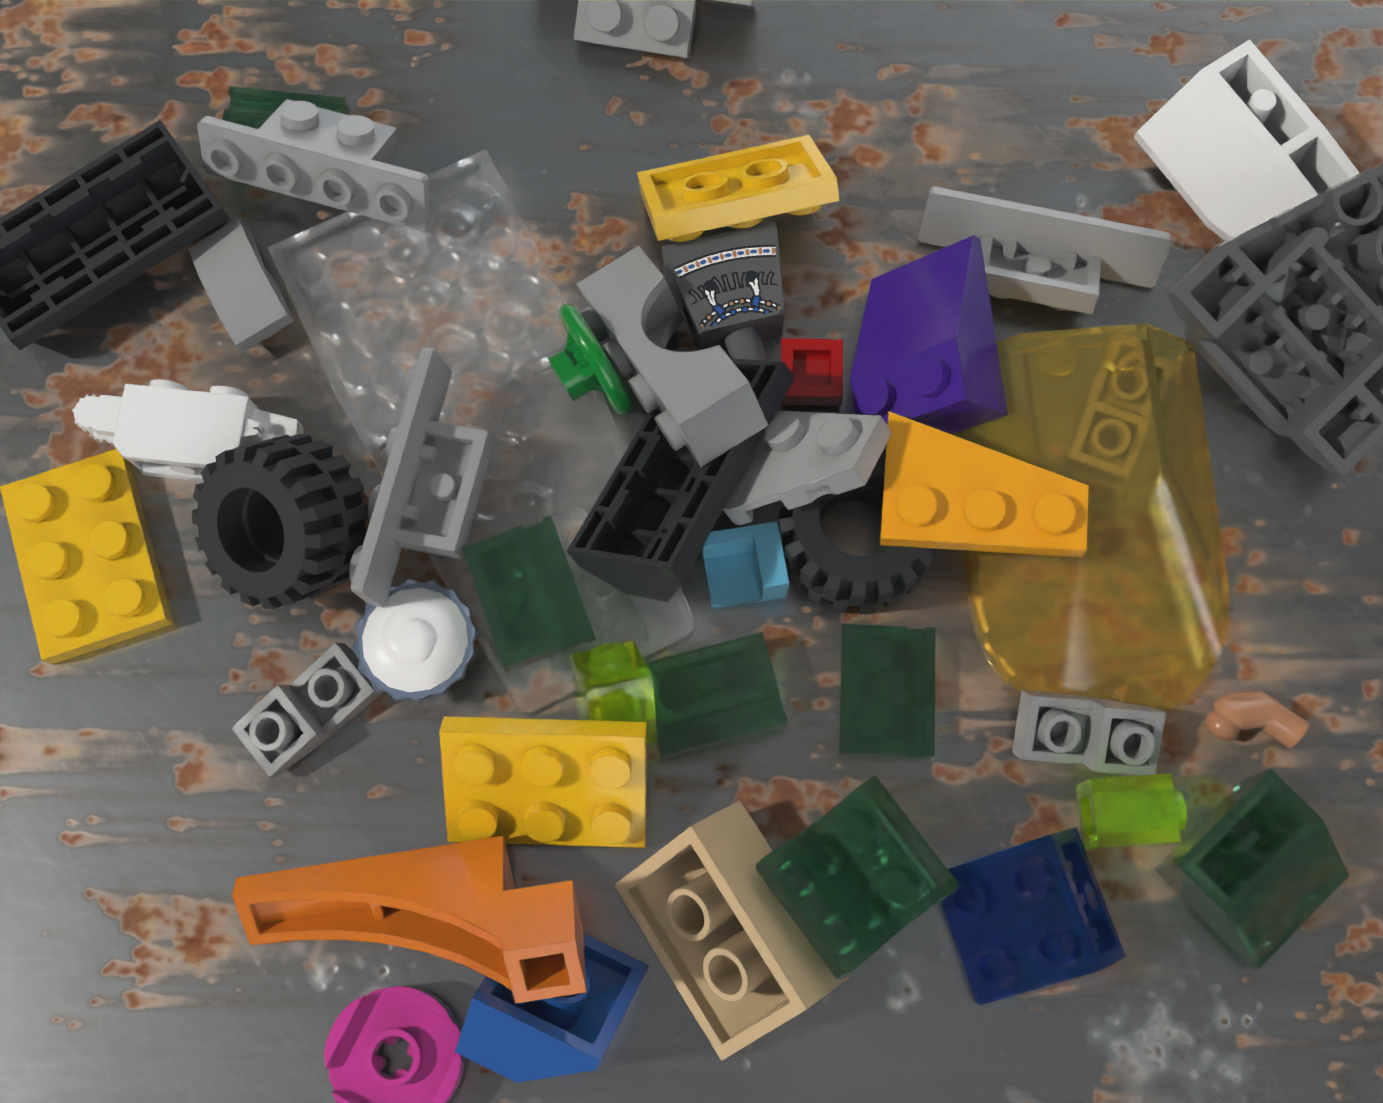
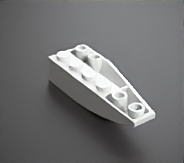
M1250 39L1201 69L1134 136V139L1206 227L1224 241L1236 237L1268 221L1270 218L1288 209H1292L1360 174L1329 131Z

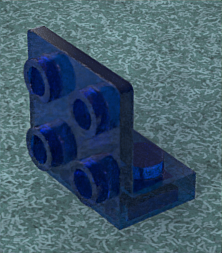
M1077 827L1053 833L935 873L933 876V882L974 999L979 1005L1102 971L1126 957Z

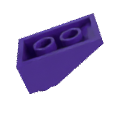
M972 235L871 279L850 377L855 414L882 416L888 425L889 411L949 434H954L1008 415L980 238Z

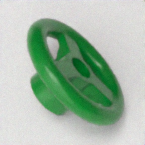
M570 303L563 304L559 309V317L568 333L566 345L563 350L547 358L573 402L585 396L591 390L601 391L617 414L627 415L632 410V402L608 357L578 309Z

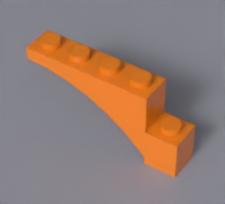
M504 836L236 877L232 898L250 946L296 940H349L383 943L418 950L465 965L501 983L513 992L515 1004L586 992L584 935L573 880L515 889Z

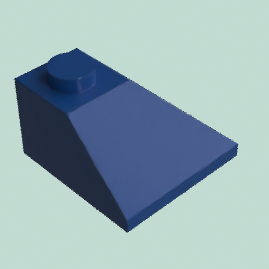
M583 934L586 973L585 993L515 1004L513 992L510 989L485 976L472 997L455 1052L516 1083L597 1070L649 965Z

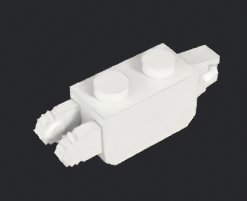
M161 379L151 380L149 386L125 384L122 397L100 395L97 397L95 394L92 396L86 394L85 398H79V402L72 409L75 418L74 423L84 432L88 431L90 433L89 436L98 444L102 443L105 446L110 444L112 447H116L119 453L136 466L142 474L202 482L204 481L201 472L207 464L216 462L215 456L236 447L285 435L303 434L304 430L297 419L259 410L248 394L242 390L228 386H212L210 392L192 391L179 383Z

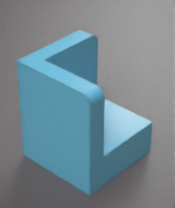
M778 521L710 532L701 550L711 606L714 609L787 597L789 579Z

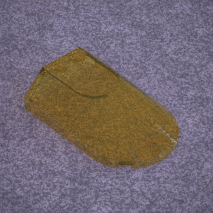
M1149 323L1019 333L996 343L1008 415L951 435L1089 485L1087 551L1082 558L963 550L970 612L978 643L985 658L1003 683L1007 681L1019 694H1021L1022 689L1072 694L1137 704L1167 712L1189 697L1211 672L1222 651L1230 619L1229 584L1194 347L1188 340Z

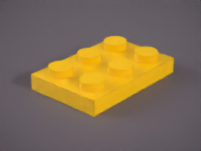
M810 135L637 172L641 196L658 241L665 239L675 242L690 241L701 236L703 231L724 226L736 229L749 228L759 224L765 217L783 213L807 215L818 211L824 204L839 201L837 177Z
M117 449L0 486L42 661L53 665L174 624L132 464Z
M444 716L439 736L447 842H465L504 836L505 844L646 847L647 722Z

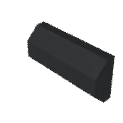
M161 120L0 218V327L9 341L19 350L24 349L229 219L222 206Z
M730 358L749 381L769 425L794 380L786 363L783 361ZM658 408L647 414L569 546L567 553L580 568L626 595L668 602L684 582L761 441L766 427L708 464L700 467L686 446L674 451L654 418L661 414V411Z

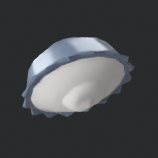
M408 578L400 586H391L385 606H373L366 602L365 615L354 623L357 638L351 649L359 658L358 672L370 679L373 690L387 692L395 701L410 698L421 703L432 695L446 694L453 683L465 677L467 665L476 656L474 642L479 630L472 622V608L461 602L456 589H444L435 579L421 583Z

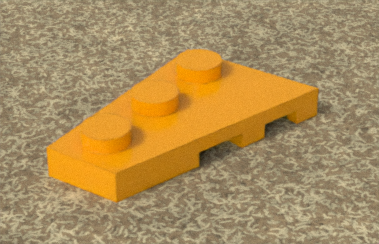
M888 411V427L892 434L886 444L880 545L1083 558L1087 551L1089 485Z

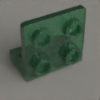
M876 775L861 784L823 817L756 863L757 872L837 979H842L850 974L900 930L945 899L960 886Z

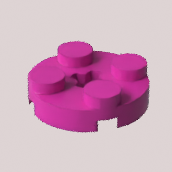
M411 986L376 989L350 1003L332 1025L324 1050L325 1069L328 1068L329 1081L334 1089L331 1093L336 1103H448L459 1086L465 1066V1057L455 1052L462 1026L456 1021L451 1009L432 993ZM401 1037L409 1043L407 1054L413 1058V1062L409 1070L400 1068L394 1073L393 1077L388 1076L383 1072L386 1059L379 1055L378 1052L383 1043L393 1045Z

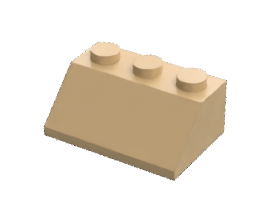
M740 800L690 826L614 885L721 1061L804 1012L852 976L850 970Z

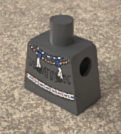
M772 221L749 228L662 246L665 280L683 315L684 322L697 350L720 345L723 350H727L729 358L768 361L763 341L776 339L781 336L784 324V300L776 222Z

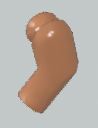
M1258 690L1223 694L1213 702L1215 709L1205 718L1208 730L1223 741L1235 740L1241 729L1260 728L1289 749L1293 748L1301 740L1310 725L1308 721L1267 693Z

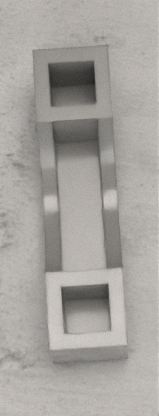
M639 245L576 284L588 307L579 312L599 343L608 338L609 342L605 343L603 347L621 377L623 378L631 372L634 374V377L629 379L628 382L646 412L649 414L657 408L661 411V414L654 418L674 451L686 446L700 467H703L769 426L749 381L720 345L693 352H674L665 349L668 340L684 321V318L665 277Z

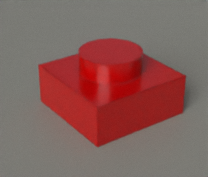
M781 338L780 361L786 363L794 380L780 405L841 406L843 400V339Z

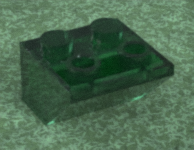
M1272 769L1244 778L1154 868L1253 970H1259L1349 877L1324 820Z

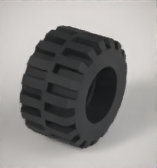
M285 435L226 450L215 456L216 462L205 466L201 472L204 482L196 484L193 498L198 503L197 509L192 510V524L198 527L199 536L195 537L199 551L204 550L208 561L205 565L212 576L218 574L222 578L221 587L230 595L239 592L241 602L253 607L261 604L263 609H276L335 588L337 585L345 583L350 579L349 568L352 555L358 546L363 545L368 529L365 527V520L369 519L368 504H363L360 492L365 489L360 478L353 479L348 472L351 464L343 455L333 457V446L323 440L313 442L310 435Z
M886 446L865 486L837 495L825 494L815 499L812 503L790 510L781 501L778 526L785 563L790 567L789 578L797 588L804 584L809 589L807 598L818 605L823 598L834 602L833 611L845 613L848 606H858L859 614L873 613L877 604L883 603L886 609L897 604L905 592L909 595L918 586L935 557L937 550L935 548L891 546L884 552L873 556H854L836 548L822 530V515L834 505L842 502L862 501L882 511Z

